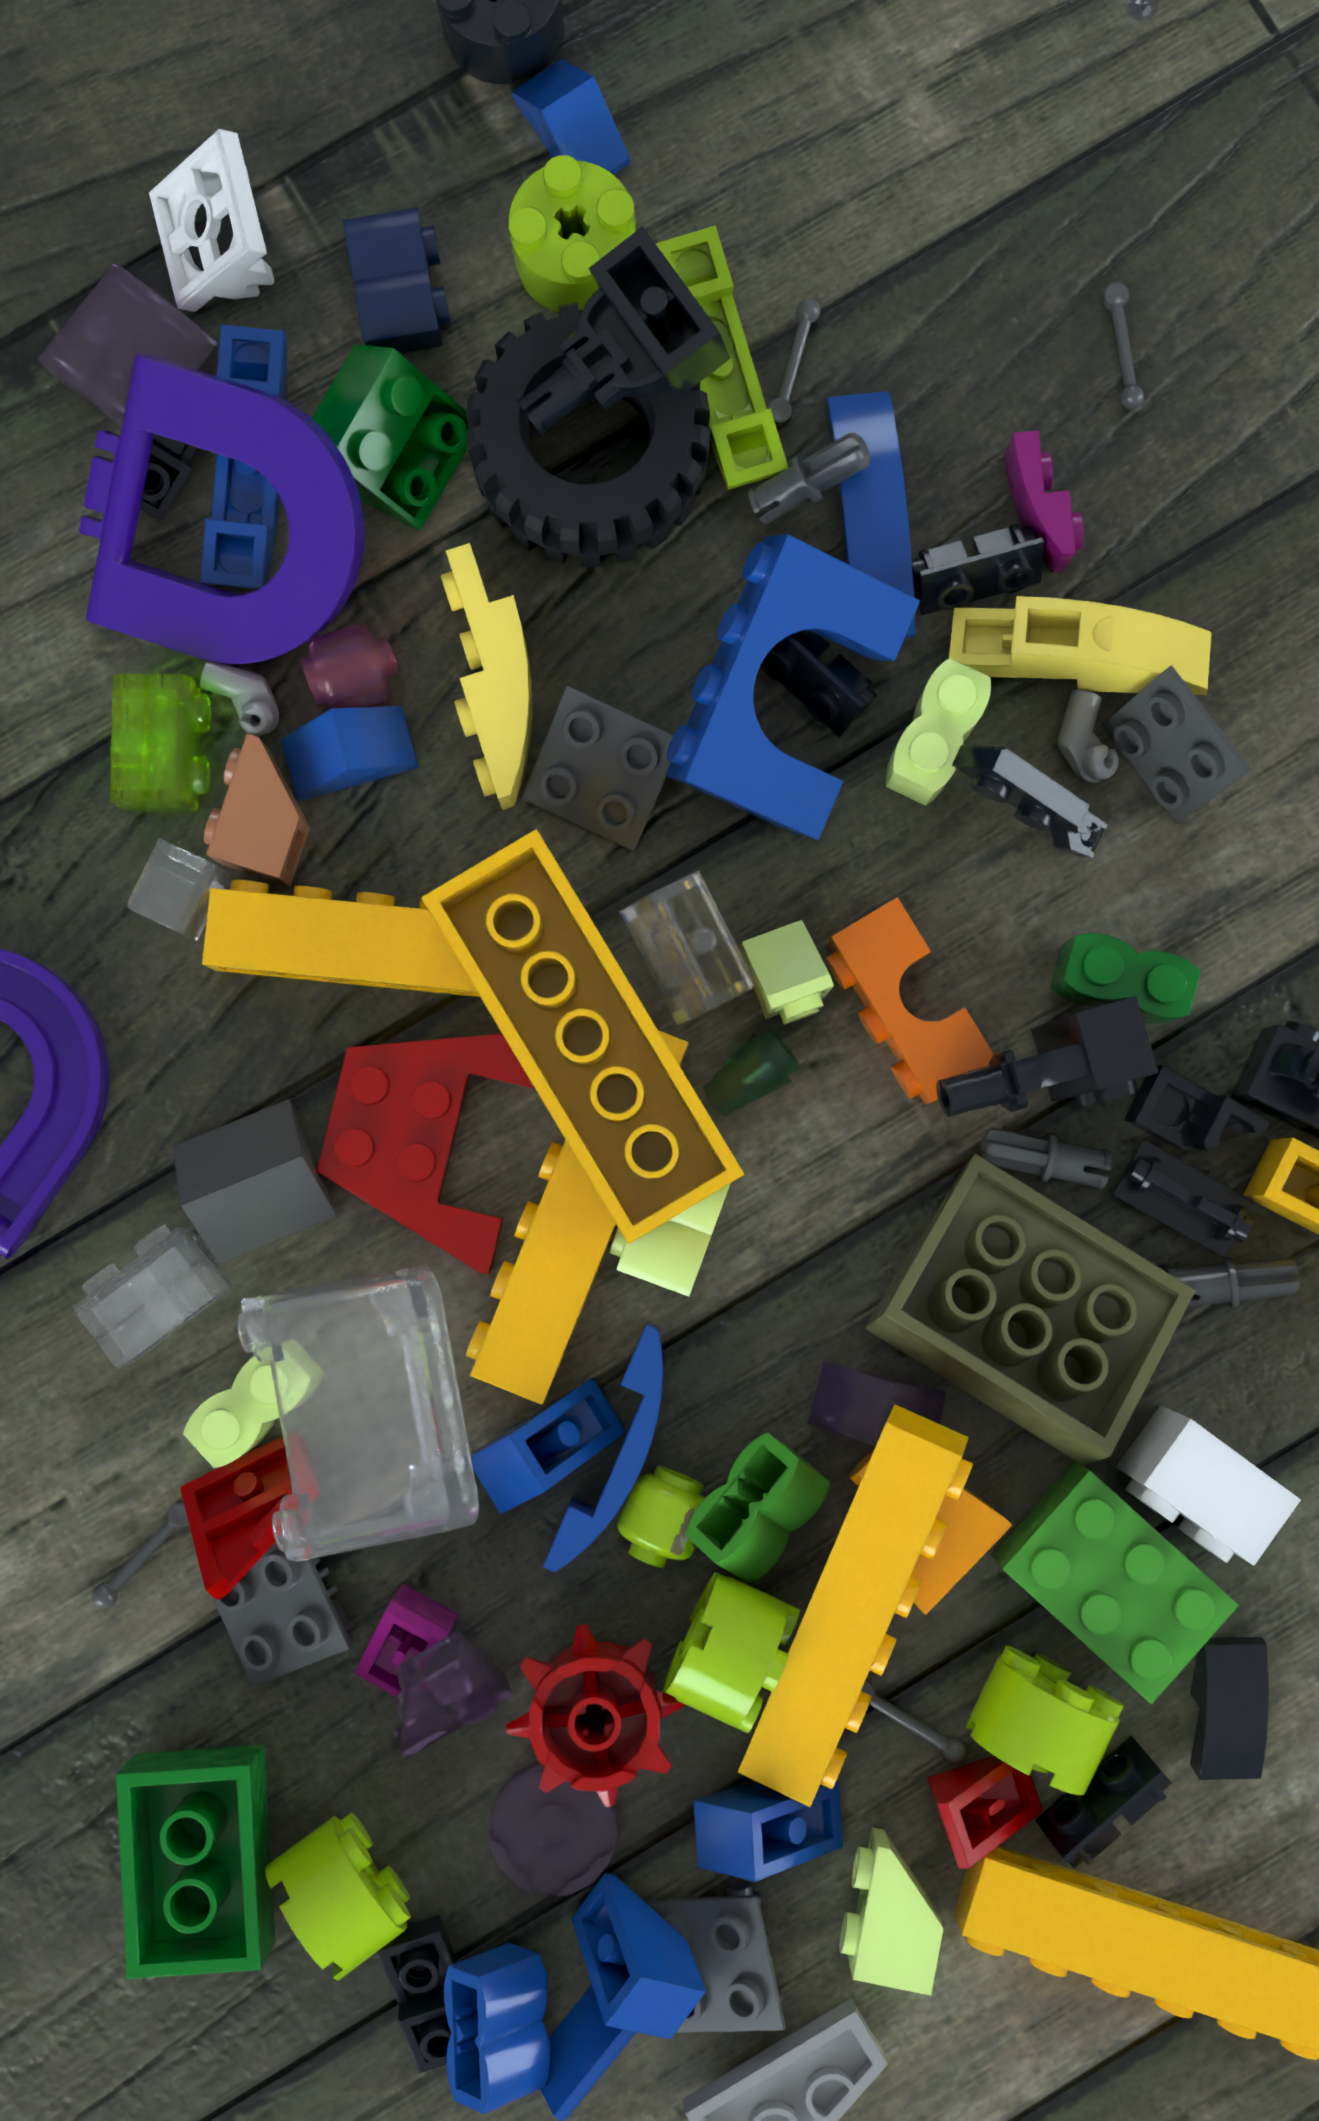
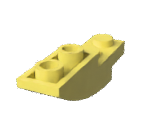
M468 543L446 550L452 571L441 574V579L452 612L464 608L471 628L470 631L459 634L470 669L475 670L483 667L484 670L460 678L465 698L455 700L454 703L465 737L477 734L483 750L484 757L473 760L483 794L486 797L496 793L502 809L505 810L515 807L525 776L532 732V678L527 645L514 595L489 603L471 545Z
M1017 596L1015 609L954 607L949 658L989 677L1077 679L1078 690L1139 693L1172 665L1194 695H1207L1211 632L1183 621L1122 606L1061 598Z

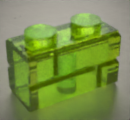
M113 675L110 802L123 811L195 812L198 811V794L208 793L210 785L209 762L206 756H199L200 732H208L210 729L211 706L208 694L200 693V686L189 675Z

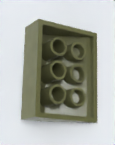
M975 1153L969 1159L895 1274L865 1329L1085 1466L1112 1455L1196 1290Z

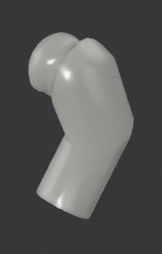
M206 661L201 675L200 689L231 698L239 716L241 727L250 735L260 736L273 731L279 722V707L266 679L258 673L232 665Z

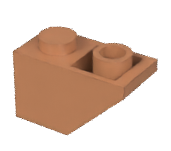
M246 734L242 749L234 748L226 764L224 783L229 785L222 808H214L205 827L204 843L209 845L206 855L220 865L291 887L310 827L271 750L259 737Z

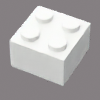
M1161 1405L1116 1466L1117 1469L1132 1479L1125 1488L1127 1492L1171 1523L1180 1514L1184 1519L1178 1526V1529L1226 1563H1228L1233 1554H1236L1254 1566L1301 1501V1499L1191 1418Z

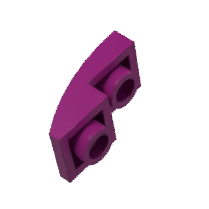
M1039 430L1014 432L1005 450L1004 459L1011 496L1023 528L1029 526L1032 528L1035 539L1043 538V562L1050 571L1064 572L1076 554V550H1081L1083 546L1084 530L1082 515L1080 511L1072 512L1070 491L1044 492L1051 490L1053 470L1050 453L1041 452Z

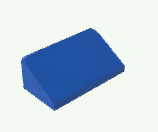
M592 1984L549 2037L551 2043L549 2075L545 2087L540 2090L553 2116L559 2121L568 2119L636 2034L633 2031L605 2026Z

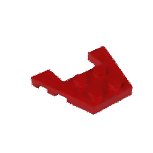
M503 1034L348 1047L317 1172L474 1270L488 1275L491 1274L504 1218L442 1204L440 1198L470 1076L476 1075L535 1089Z

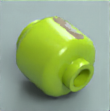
M657 1465L654 1474H639L632 1490L625 1499L616 1523L618 1531L622 1536L632 1542L628 1553L634 1558L658 1568H664L667 1558L685 1560L691 1557L697 1546L685 1535L691 1517L706 1498L701 1494L704 1485L685 1474Z

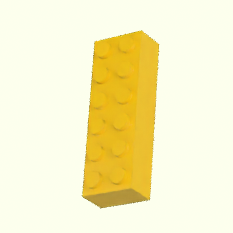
M537 829L421 897L628 1245L745 1175Z

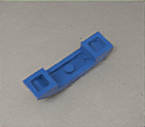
M221 324L217 376L265 391L287 401V335L285 331ZM219 454L216 455L211 519H205L200 583L258 590L267 584L276 536L280 495L270 481L259 471L243 462Z
M889 391L827 397L826 403L831 443L848 433H856L865 441L871 456V463L867 468L838 484L846 564L914 597L905 485L898 434ZM915 615L905 638L915 637Z
M649 1321L646 1322L621 1382L622 1386L642 1394V1399L596 1506L593 1507L573 1497L571 1498L543 1565V1568L554 1573L575 1559L607 1527L632 1490L644 1465L656 1428L662 1394V1343L659 1326Z

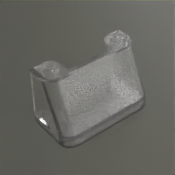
M418 1265L241 1299L243 1313L239 1314L237 1321L240 1343L247 1353L253 1352L258 1361L270 1363L293 1494L282 1497L280 1511L274 1512L272 1517L275 1541L279 1549L285 1552L287 1560L300 1562L444 1533L475 1524L478 1518L479 1501L442 1295L439 1283L428 1266Z

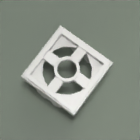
M218 129L149 192L177 308L194 312L214 296L228 299L257 297L260 294L258 285H272L275 282L271 267L262 259L267 254L238 134ZM204 204L207 214L206 228L202 236L198 238L194 225L195 215L200 205ZM229 213L233 229V239L229 249L221 256L217 237L220 231L221 219ZM190 246L198 247L204 271H201L194 264L188 249Z

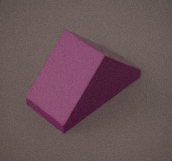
M403 1583L386 1608L354 1674L411 1704L444 1644L458 1613Z

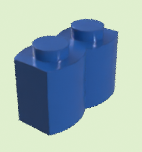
M507 1943L448 1966L444 1983V2003L451 2031L447 2047V2074L450 2090L454 2101L482 2114H486L542 2089L547 2083L551 2043L542 2019L547 2003L548 1975L539 1953Z

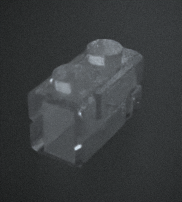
M700 871L679 879L620 911L660 992L665 993L667 997L665 1002L677 1025L704 1014L757 986Z
M165 1225L157 1228L133 1247L139 1255L134 1261L120 1271L114 1264H111L96 1273L82 1285V1289L87 1296L73 1306V1311L89 1333L97 1339L100 1348L118 1369L134 1364L233 1288L230 1280L210 1257L207 1249L189 1227L176 1228L172 1232Z

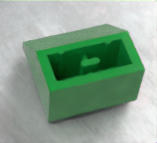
M354 344L312 417L336 444L346 460L354 477L360 500L403 524L420 531L468 448L466 432L469 430V425L465 414L466 410L394 348Z

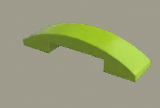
M716 225L655 243L719 330L730 356L726 363L700 382V390L707 393L710 409V443L728 490L779 474L789 467L771 408L767 409L757 378L733 298L734 285Z

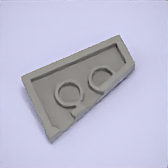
M850 1998L683 2099L684 2111L689 2121H838L884 2070L888 2063L883 2049L854 2001Z

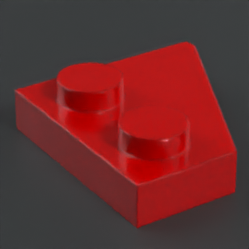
M296 1430L239 1457L227 1465L221 1466L180 1486L205 1590L216 1600L225 1597L321 1493L306 1441Z

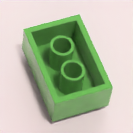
M1077 1461L1072 1463L991 1555L996 1563L1151 1705L1239 1606L1094 1473Z

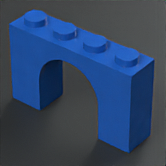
M789 534L766 536L763 543L759 542L754 546L745 562L742 575L747 582L738 603H733L721 619L717 631V638L721 640V644L712 665L707 664L695 681L692 690V700L696 701L687 725H681L670 741L666 757L671 763L665 776L793 834L819 840L843 780L783 753L765 736L758 723L753 702L754 683L759 667L768 652L779 641L802 630L813 632L868 660L895 661L920 601Z

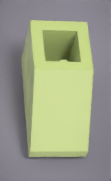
M802 920L741 942L739 950L765 1019L780 1014L783 1025L813 1015L819 1012V1008L824 1006L822 999L826 997L834 984Z
M872 1827L868 1848L858 1846L852 1871V1887L860 1889L856 1913L845 1912L840 1933L839 1951L842 1954H847L853 1980L931 1996L944 1930L936 1907L885 1830Z

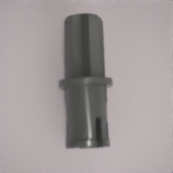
M848 433L808 457L804 454L795 456L791 467L748 490L752 509L756 513L765 507L766 511L759 515V519L765 525H770L780 516L809 500L816 503L822 501L825 498L826 490L869 466L871 456L868 447L862 437H859L856 433Z
M993 1127L987 1129L981 1142L980 1156L1000 1168L1036 1175L1037 1182L1047 1183L1050 1178L1103 1190L1109 1179L1107 1175L1101 1174L1100 1169L1111 1171L1112 1153L1110 1150H1099L1057 1140V1136L1054 1133H1046L1044 1138Z
M1232 1257L1223 1258L1222 1264L1166 1269L1167 1273L1196 1290L1187 1307L1228 1303L1230 1308H1238L1239 1300L1293 1295L1300 1287L1298 1267L1295 1260L1290 1258L1234 1264Z

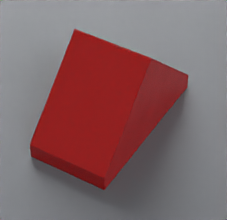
M994 1755L926 1777L947 1842L959 1868H971L1043 1812L1031 1773L1028 1776Z

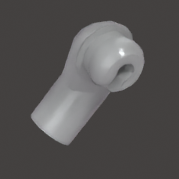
M1075 689L1071 692L1058 735V748L1076 776L1085 781L1095 783L1102 779L1110 778L1116 772L1119 762L1118 755L1114 749L1108 750V747L1102 744L1093 732L1102 698L1093 692Z

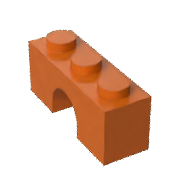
M898 897L831 936L827 945L832 954L825 957L826 964L843 990L853 986L865 1006L864 1009L858 1012L862 1024L877 1045L886 1040L898 1060V1063L891 1066L892 1072L910 1099L919 1095L925 1105L932 1103L938 1099L936 1090L938 1080L989 1066V1061L994 1053L965 1007L939 1021L918 1019L904 1007L899 993L901 977L907 968L924 959L931 951Z

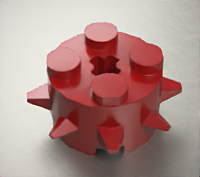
M581 1624L576 1627L573 1646L564 1649L556 1657L552 1658L550 1662L525 1657L520 1667L534 1688L529 1712L506 1724L507 1735L530 1739L536 1758L544 1767L538 1788L548 1793L565 1781L570 1782V1787L578 1791H597L604 1806L611 1807L615 1805L618 1787L633 1780L637 1775V1771L641 1768L663 1774L668 1772L672 1764L658 1743L660 1720L686 1705L675 1700V1697L659 1691L654 1675L647 1666L653 1645L652 1642L643 1638L631 1647L620 1646L614 1642L595 1641L587 1624ZM598 1704L602 1705V1710L608 1709L605 1723L594 1725L591 1724L590 1715L581 1717L582 1714L586 1713L587 1705Z

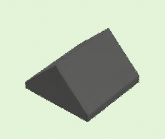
M287 1099L172 1146L181 1207L218 1264L338 1216L323 1176L317 1172V1161L292 1099Z

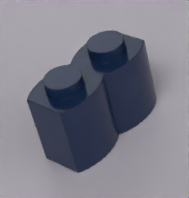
M417 207L343 220L364 344L394 348L399 353L443 346L440 327L451 325V318L445 287L433 288L430 266L441 265L434 225L422 227Z

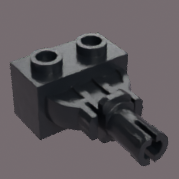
M643 226L588 268L599 289L585 304L579 318L578 329L558 344L566 356L562 361L564 365L523 398L521 396L516 400L541 436L545 435L548 429L587 399L590 402L597 399L605 411L624 396L635 398L650 396L662 391L666 387H669L678 399L730 359L719 330Z
M1134 996L1079 1011L1032 1028L1031 1032L1038 1055L1017 1061L1012 1050L992 1055L989 1066L938 1080L936 1090L940 1106L947 1117L999 1104L1010 1112L1027 1108V1092L1048 1087L1052 1102L1074 1096L1076 1107L1081 1108L1138 1093L1139 1089L1136 1079L1159 1072L1138 1000Z
M1287 1021L1285 1026L1278 1024L1262 1029L1230 1097L1319 1139V1032L1295 1021Z

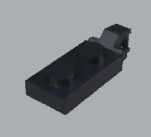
M975 744L960 746L952 766L973 779L971 788L976 793L996 802H1008L1017 808L1014 814L1015 818L1032 828L1041 831H1050L1051 829L1054 847L1075 856L1094 857V851L1108 824L1088 811L1090 806L1088 803L1005 747Z

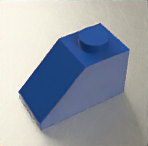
M591 1378L511 1427L473 1453L467 1460L499 1513L502 1514L550 1489L626 1433L595 1380Z
M839 1781L835 1782L832 1790L820 1784L811 1807L795 1801L763 1784L737 1785L694 1800L698 1868L757 1882L843 1847Z
M604 1873L571 1920L605 2026L671 2039L706 1993L688 1942L683 1935L616 1875Z

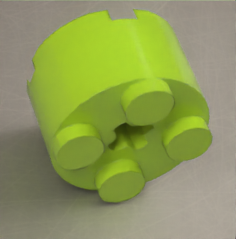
M559 155L551 158L545 167L533 173L518 189L510 208L509 232L515 266L527 293L540 305L559 313L560 305L578 303V310H583L590 297L599 289L588 268L636 232V217L632 197L623 184L606 169L593 163L577 161L568 155Z
M714 1572L704 1587L689 1618L691 1624L684 1641L680 1640L664 1682L663 1692L675 1697V1700L748 1734L762 1706L763 1696L758 1694L761 1687L772 1692L781 1678L788 1659V1653L779 1650L778 1646L779 1643L786 1645L791 1637L800 1614V1609L731 1576H724Z
M1006 1646L1003 1653L998 1656L965 1728L972 1729L970 1736L980 1746L1013 1768L1028 1776L1032 1769L1042 1773H1049L1051 1771L1055 1774L1049 1786L1070 1794L1084 1795L1120 1722L1119 1715L1124 1704L1117 1698L1094 1686L1088 1685L1086 1691L1068 1682L1071 1670L1046 1655L1036 1653L1034 1658L1018 1649Z
M352 1812L342 1820L332 1816L265 1867L266 1878L270 1888H273L282 1881L290 1897L279 1908L294 1934L322 1970L334 1962L332 1978L337 1981L341 1980L407 1929L406 1921L411 1917L404 1904L410 1899L407 1889L392 1867L388 1865L381 1871L377 1869L367 1850L373 1846V1842L363 1824Z

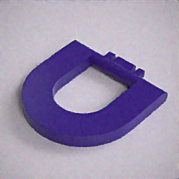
M136 353L121 434L117 435L108 430L97 431L95 447L112 452L114 459L93 456L84 507L102 513L103 519L89 515L82 516L79 532L83 535H90L101 539L86 620L196 658L226 664L261 662L278 657L306 644L328 627L340 613L349 599L361 567L364 550L363 510L354 477L346 460L328 434L310 416L284 399L265 391L156 356ZM155 434L243 462L259 471L274 486L280 495L287 513L289 543L280 569L266 585L249 593L228 592L130 559Z
M0 949V1020L13 1028L22 1038L29 1050L34 1068V1086L30 1102L17 1124L0 1146V1255L9 1259L21 1247L94 1141L106 1109L109 1092V1066L105 1043L99 1026L89 1007L68 982L54 971L34 960Z

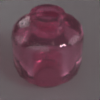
M354 623L316 636L309 644V656L301 659L307 682L318 708L324 705H328L329 709L371 707L388 700L391 694V685L388 677L400 673L387 636L375 640L371 630L362 623Z

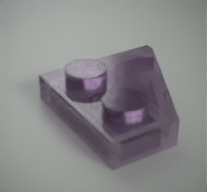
M458 1631L399 1665L398 1683L401 1691L397 1695L396 1709L402 1725L395 1728L394 1735L403 1757L406 1759L410 1758L463 1725H473L486 1720L495 1713L497 1705L514 1696L505 1674Z

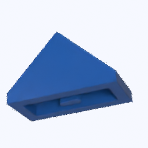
M561 59L511 91L512 99L552 158L559 155H568L577 161L598 165L613 175L630 164L629 154L593 75Z
M402 706L331 708L281 739L295 793L299 801L419 768Z

